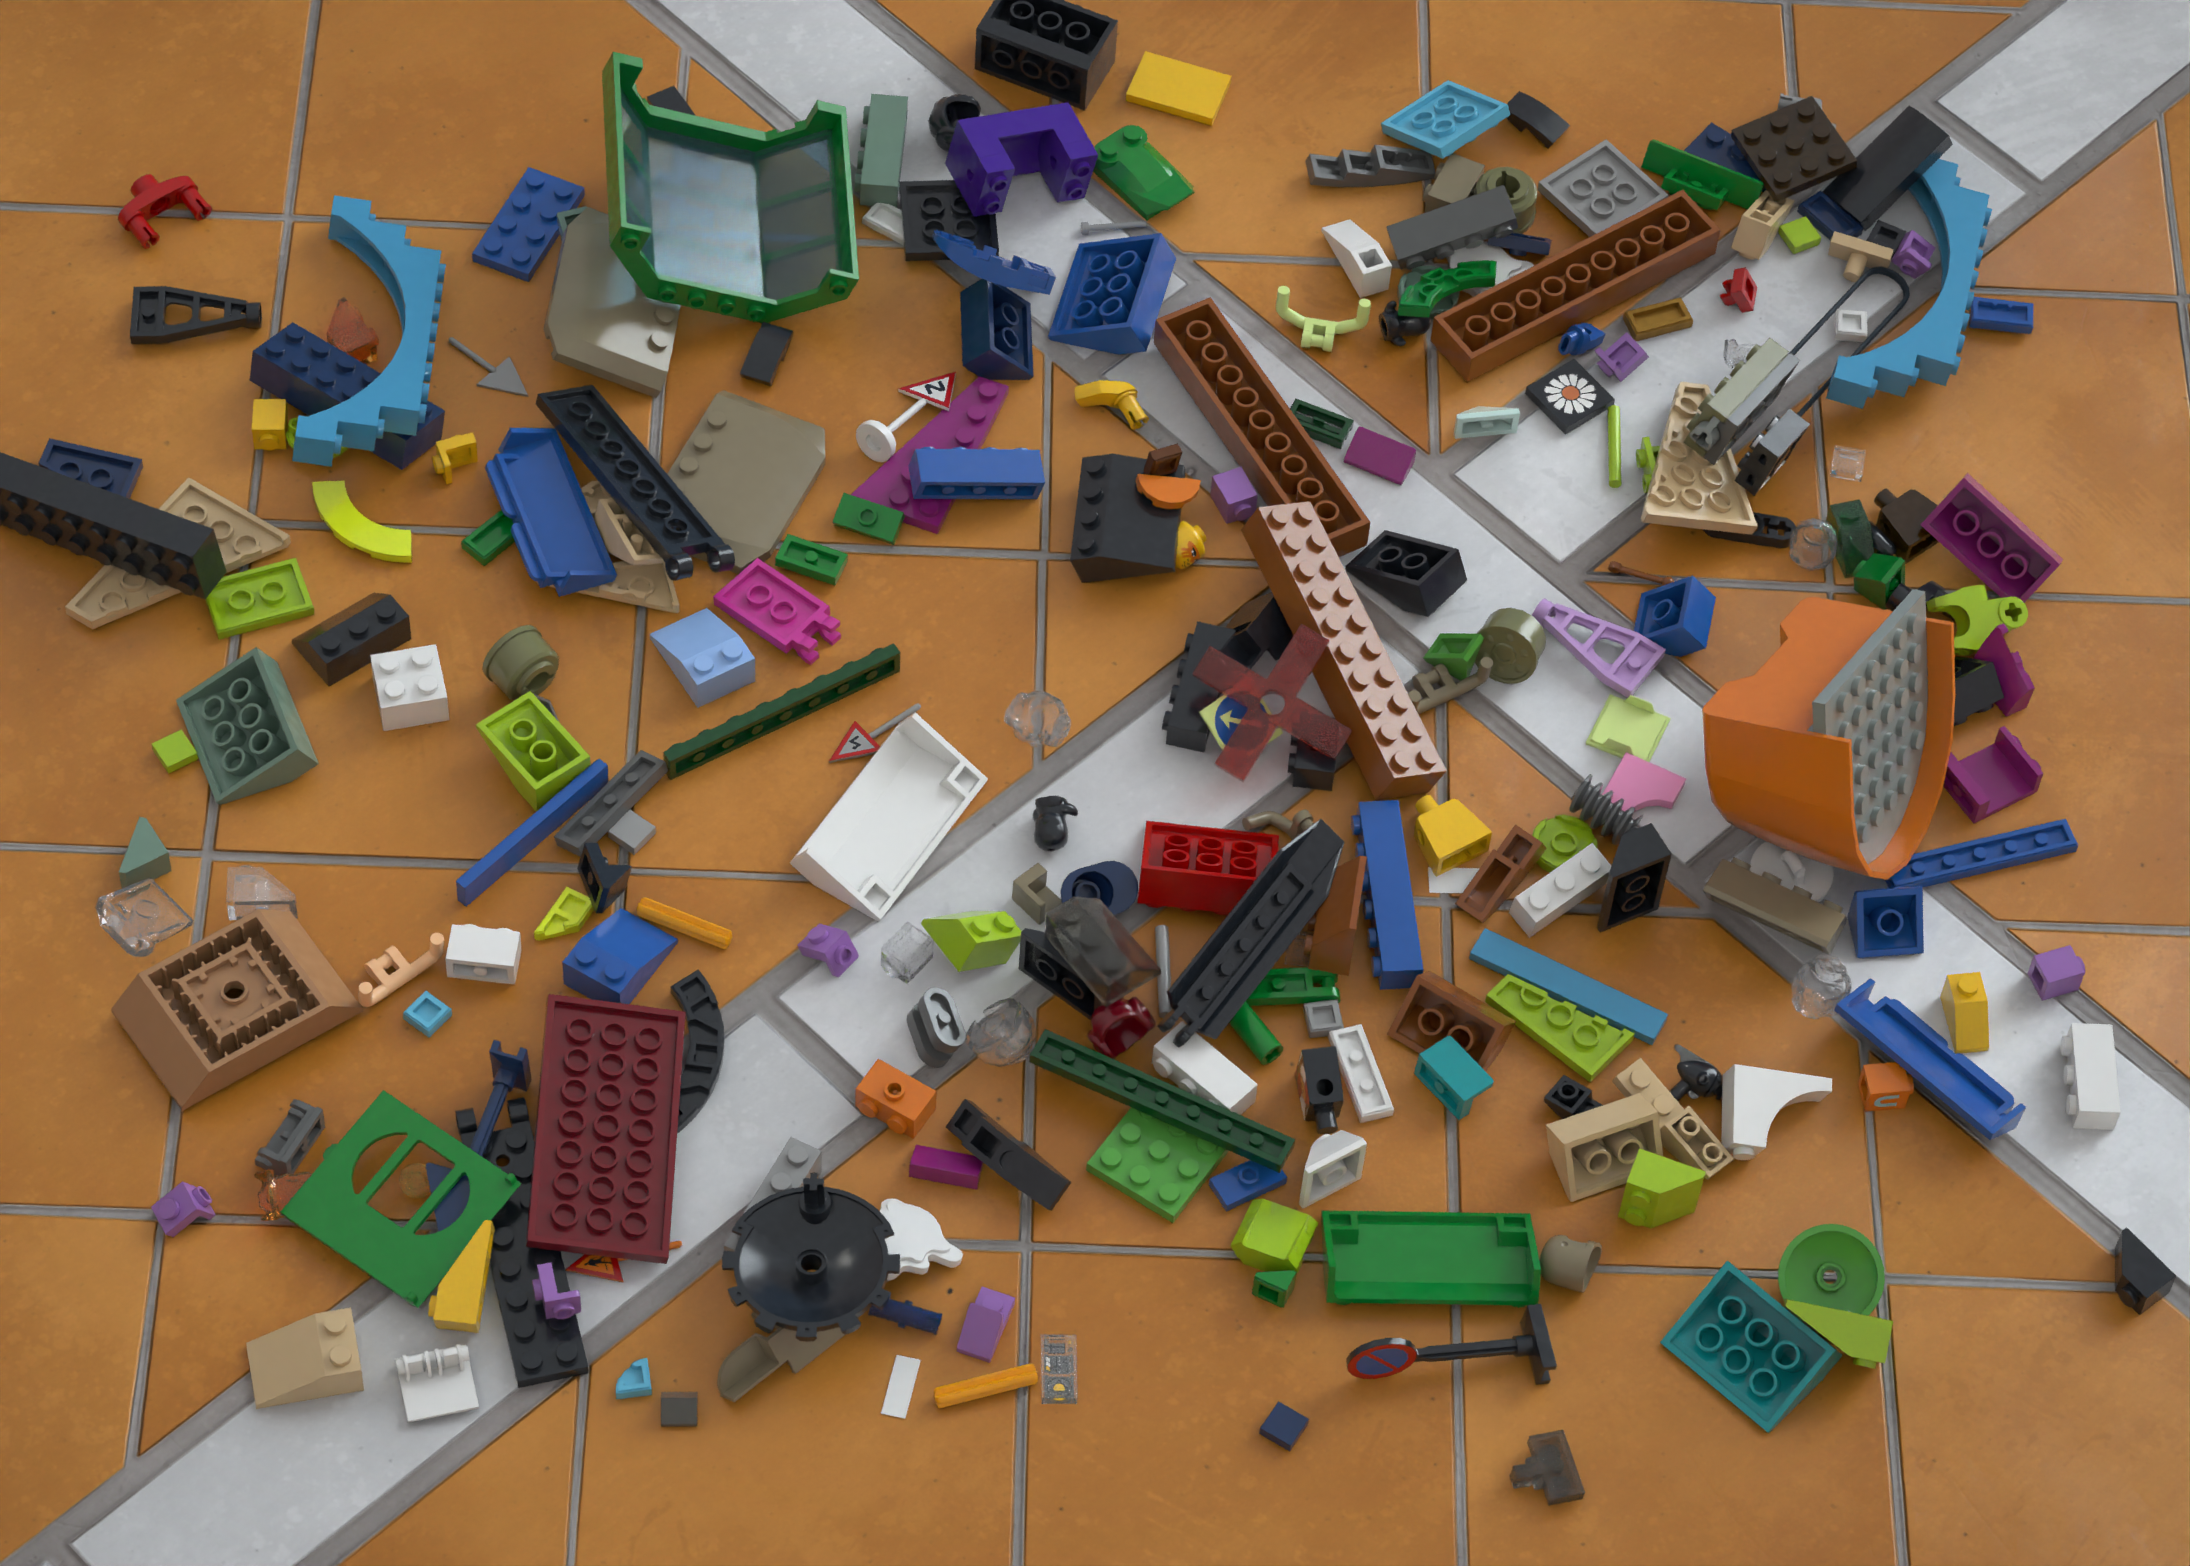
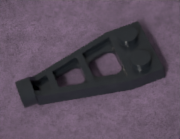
M167 286L134 287L130 328L131 344H164L240 327L261 328L262 326L260 302L248 303L246 300ZM172 304L190 307L192 309V318L185 323L168 325L165 323L166 307ZM214 307L224 309V317L211 321H201V308Z

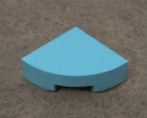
M647 1358L634 1361L618 1378L616 1383V1400L652 1395Z

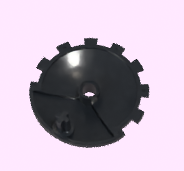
M815 1172L810 1173V1178L803 1179V1187L775 1193L748 1209L732 1229L733 1233L740 1235L735 1252L724 1251L722 1257V1270L734 1271L737 1286L727 1289L734 1306L738 1307L746 1303L758 1315L754 1323L762 1331L771 1333L774 1327L778 1326L797 1331L796 1339L805 1342L815 1341L819 1331L839 1327L841 1332L846 1335L859 1329L861 1322L858 1320V1317L863 1315L872 1305L883 1310L889 1302L891 1292L884 1290L888 1274H900V1254H888L885 1239L894 1236V1232L884 1215L859 1196L840 1189L825 1187L824 1179L818 1178V1173ZM808 1270H817L815 1272H807Z

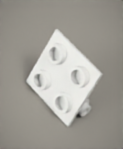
M456 1344L455 1347L440 1350L436 1348L430 1352L426 1350L424 1353L410 1356L402 1355L400 1358H395L408 1423L479 1409L469 1362V1351L466 1344Z

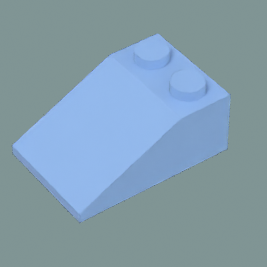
M708 608L649 634L651 641L697 708L755 682V657L741 637Z

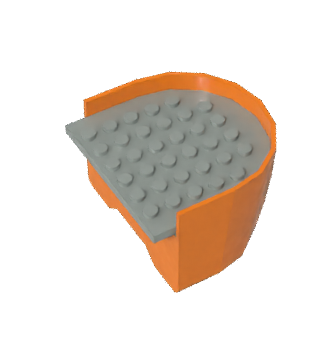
M1915 589L1906 596L1894 611L1819 597H1808L1800 601L1780 623L1781 646L1753 676L1726 682L1702 708L1705 769L1711 801L1728 823L1780 848L1823 864L1869 877L1888 880L1905 867L1927 833L1943 789L1953 742L1955 710L1954 622L1927 618L1925 591Z

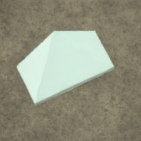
M1477 406L1456 415L1454 438L1517 433L1520 417L1519 408Z

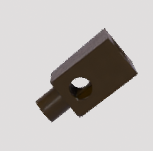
M1887 488L1877 494L1874 503L1881 510L1876 526L1895 543L1897 549L1896 557L1905 560V564L1939 543L1937 539L1920 525L1936 508L1937 504L1917 490L1912 489L1898 498Z

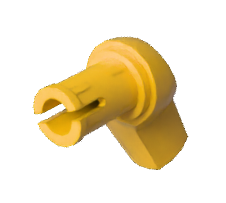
M1098 380L1075 387V400L1081 407L1107 405L1120 409L1132 430L1144 426L1140 420L1145 424L1149 420V417L1136 399L1137 389L1128 382Z

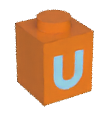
M1896 1062L1866 1064L1862 1067L1858 1086L1865 1112L1902 1109L1906 1107L1909 1095L1913 1094L1914 1091L1911 1074H1907L1906 1070Z

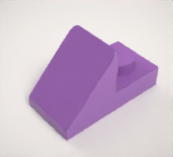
M982 1286L975 1303H970L957 1345V1352L990 1363L1015 1305V1297Z

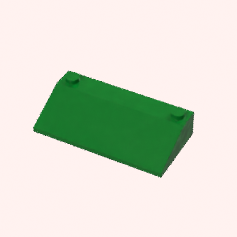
M1321 1211L1326 1303H1336L1339 1305L1351 1303L1511 1305L1518 1308L1538 1304L1541 1266L1530 1213Z

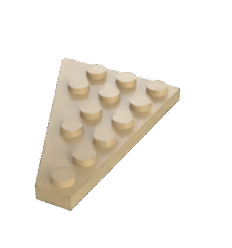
M1680 382L1672 400L1641 520L1643 523L1752 535L1758 526L1745 488L1734 481L1739 471L1731 448L1713 465L1704 458L1705 456L1702 457L1684 443L1690 432L1686 428L1697 413H1702L1698 407L1709 393L1711 394L1709 386L1706 384Z
M189 477L159 508V510L214 529L227 572L287 548L291 543L290 535ZM104 565L65 606L66 614L93 630L178 594L181 591L167 585H158L151 579L140 575H131L121 568Z

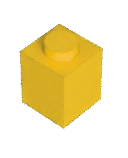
M254 399L252 416L254 449L268 451L287 449L288 411L286 399Z

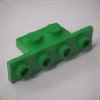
M1655 139L1649 142L1641 166L1644 169L1664 176L1661 188L1667 190L1670 195L1684 190L1693 201L1697 202L1699 207L1707 210H1718L1725 201L1749 209L1760 197L1764 183Z

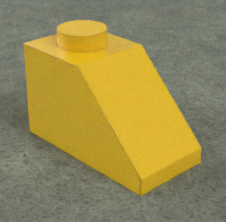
M1981 973L1947 975L1940 999L1955 1054L1988 1051V999Z

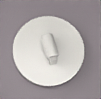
M1767 841L1761 844L1754 852L1749 870L1762 876L1764 871L1782 879L1780 885L1790 890L1793 889L1794 885L1812 893L1811 899L1818 903L1829 893L1834 877L1833 866L1780 848Z

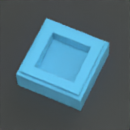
M425 991L403 1012V1019L428 1038L452 1016V1009L428 991Z

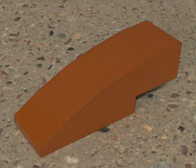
M1514 825L1498 850H1492L1455 904L1484 923L1517 888L1547 848L1541 841L1517 825Z

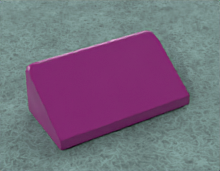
M1359 426L1343 462L1402 486L1415 462L1416 449Z
M916 1145L909 1165V1177L977 1190L983 1162L974 1155Z

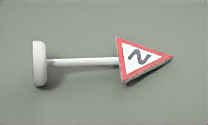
M956 371L898 388V392L916 398L919 401L887 427L875 420H868L859 425L856 430V440L862 452L876 462L888 461L896 451V441L892 433L927 403L949 411Z

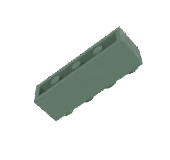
M871 94L870 106H864L863 124L868 125L867 128H861L860 147H865V150L858 152L857 169H862V174L856 173L854 192H860V205L873 206L876 203H884L897 208L908 115L907 96Z

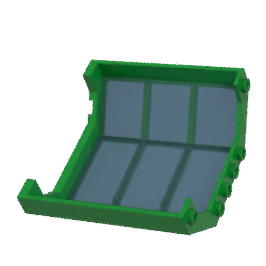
M612 52L602 70L609 243L611 249L647 298L759 323H769L847 299L859 281L846 107L817 100L805 120L795 122V128L778 132L777 129L763 132L649 105L647 100L639 95L635 84L643 69V58Z

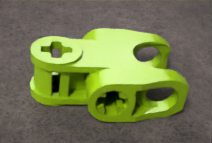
M1985 585L1962 587L1955 592L1926 602L1928 611L1946 612L1954 618L1957 624V632L1954 637V655L1959 656L1976 655L1983 642L1996 626L2004 623L2010 632L2012 629L2023 626L2028 618V609L2021 599L2010 596L1988 600Z

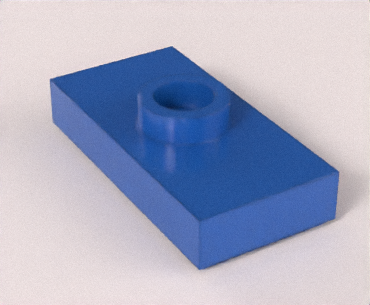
M1981 297L1973 298L1969 310V327L2023 334L2032 333L2033 303Z
M1249 1160L1210 1178L1209 1186L1227 1212L1286 1184L1287 1176L1283 1170L1278 1173Z

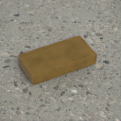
M1681 297L1625 311L1623 314V320L1635 341L1690 328L1693 324V318Z

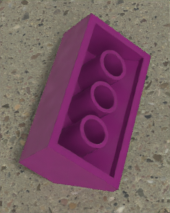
M1968 473L1920 524L2001 598L2017 597L2025 603L2063 561L2054 550Z

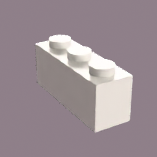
M1591 843L1517 895L1511 905L1509 914L1530 938L1607 884L1611 864L1595 845Z
M1183 1021L1154 1045L1152 1064L1155 1070L1162 1077L1171 1079L1180 1089L1239 1115L1255 1103L1258 1084L1196 1032L1180 1048L1172 1042L1176 1034L1186 1026Z
M2071 1023L2067 1036H2062L2061 1055L2067 1058V1065H2065L2063 1072L2064 1085L2069 1086L2070 1091L2066 1098L2067 1115H2072V1125L2075 1129L2114 1130L2121 1111L2113 1027L2110 1024Z

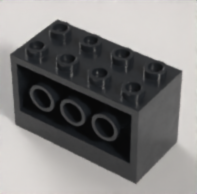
M994 0L976 28L975 69L1060 102H1069L1071 106L1085 111L1115 62L1118 21L1064 0Z

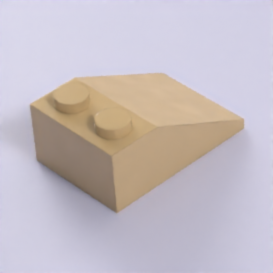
M351 1307L315 1313L246 1343L256 1409L364 1391Z

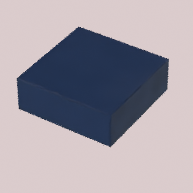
M1278 1401L1260 1427L1259 1434L1291 1451L1308 1426L1309 1419Z

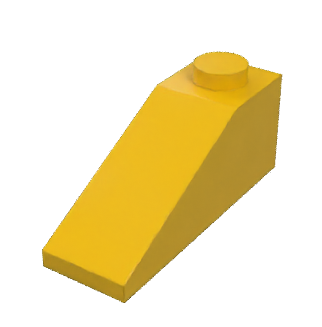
M484 1220L439 1283L437 1296L431 1295L428 1315L433 1317L436 1328L479 1333L495 1233L492 1221Z

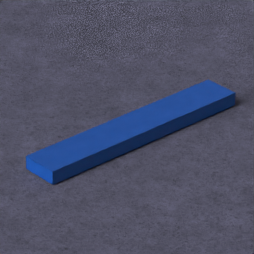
M601 759L593 762L456 880L458 901L467 907L591 800L609 782L608 765Z
M2062 819L1913 854L1905 867L1885 881L1888 888L1928 887L2077 851L2078 843L2067 820Z

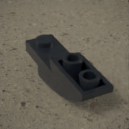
M964 1099L946 1125V1128L963 1142L961 1145L1048 1210H1053L1071 1184V1181L1024 1142L1018 1141L970 1100Z

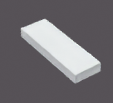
M1362 1024L1330 1031L1328 1039L1331 1046H1336L1339 1068L1360 1123L1393 1116L1394 1107Z

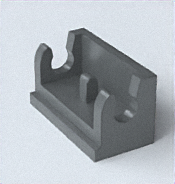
M297 1099L291 1102V1108L288 1111L287 1117L265 1148L260 1147L257 1152L258 1156L255 1159V1165L288 1181L325 1128L323 1109L315 1108Z

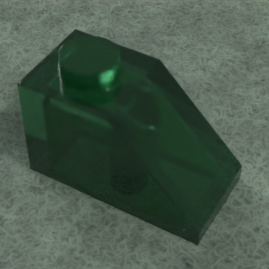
M1860 499L1830 505L1824 525V531L1845 578L1854 577L1853 572L1862 560L1867 562L1874 553L1871 524Z

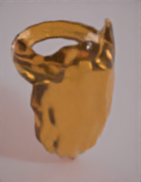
M272 1169L256 1172L254 1177L262 1182L261 1190L258 1192L259 1207L266 1212V1215L261 1217V1220L271 1221L284 1217L280 1211L312 1173H284L275 1176V1172Z

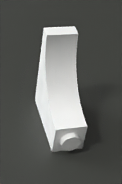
M1734 1064L1723 1074L1721 1144L1735 1159H1753L1766 1148L1769 1128L1779 1110L1798 1102H1820L1832 1092V1078Z

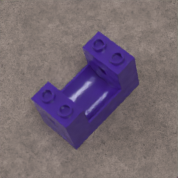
M1069 102L957 120L945 165L973 216L1002 212L1012 177L1017 175L1040 172L1056 202L1085 198L1098 153Z

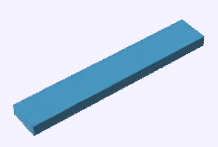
M1486 928L1470 952V960L1504 976L1510 974L1548 992V997L1559 1002L1567 1001L1577 1006L1576 1010L1593 1018L1597 1015L1608 1020V1025L1621 1031L1625 1028L1635 1033V1038L1650 1045H1653L1667 1021V1013Z

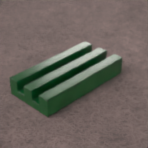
M1296 398L1290 408L1310 438L1342 449L1344 440L1347 439L1349 431L1353 428L1354 420ZM1297 411L1300 412V413L1306 414V415H1308V416H1311V417H1313V418H1310V417H1307V416H1305V415L1299 414V413H1297ZM1325 422L1330 423V424L1335 425V426H1338V427H1340V428H1342V429H1339V428H1337V427H1334V426H1331V425H1329V424H1326Z

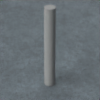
M1158 925L1155 927L1159 1017L1164 1018L1172 1010L1167 991L1171 987L1169 929L1166 925Z

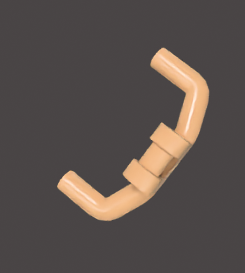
M433 933L430 937V949L411 964L407 962L400 951L393 945L383 952L384 955L378 959H371L364 964L368 975L379 986L373 989L371 983L362 982L359 985L358 992L360 1005L363 1007L373 1006L438 961L443 954V935ZM393 966L396 971L388 975L385 970Z

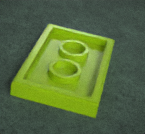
M296 558L223 576L205 600L219 640L315 615L314 607Z

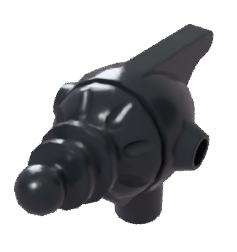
M1675 1044L1674 1050L1680 1056L1677 1070L1681 1080L1669 1091L1673 1097L1679 1101L1686 1094L1693 1099L1699 1096L1707 1098L1717 1095L1716 1099L1720 1100L1722 1098V1075L1720 1071L1679 1044Z

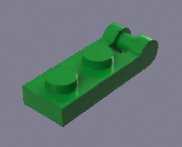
M1308 967L1271 969L1246 1002L1250 1006L1304 1004L1337 999L1339 1003L1341 1001L1340 992L1335 987L1338 975L1326 971L1308 969ZM1313 983H1319L1322 987H1313Z

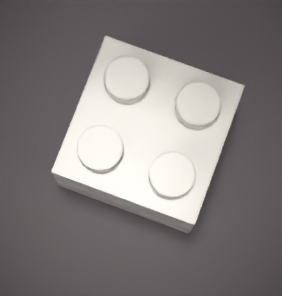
M436 644L370 655L372 677L383 731L449 720L447 693Z

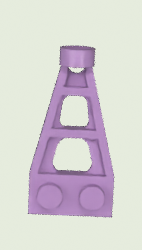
M1545 598L1540 601L1532 614L1543 628L1547 629L1602 683L1626 698L1635 693L1662 660L1666 649L1638 632L1557 603L1553 604ZM1573 623L1593 631V634L1584 644L1578 642L1567 633L1568 628ZM1601 639H1608L1619 643L1625 649L1612 664L1604 662L1594 652V646Z

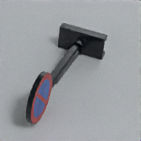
M1541 1304L1527 1305L1520 1321L1523 1335L1513 1336L1512 1339L1436 1345L1416 1349L1415 1345L1409 1340L1384 1338L1373 1340L1357 1347L1346 1358L1347 1370L1352 1376L1362 1379H1377L1402 1372L1414 1362L1420 1361L1437 1362L1514 1355L1515 1357L1529 1356L1536 1385L1549 1384L1551 1379L1548 1370H1556L1557 1364Z

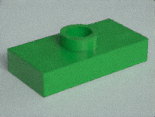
M843 493L832 523L834 526L894 545L905 514L904 512Z
M787 534L775 557V566L836 586L848 562V554L790 534Z

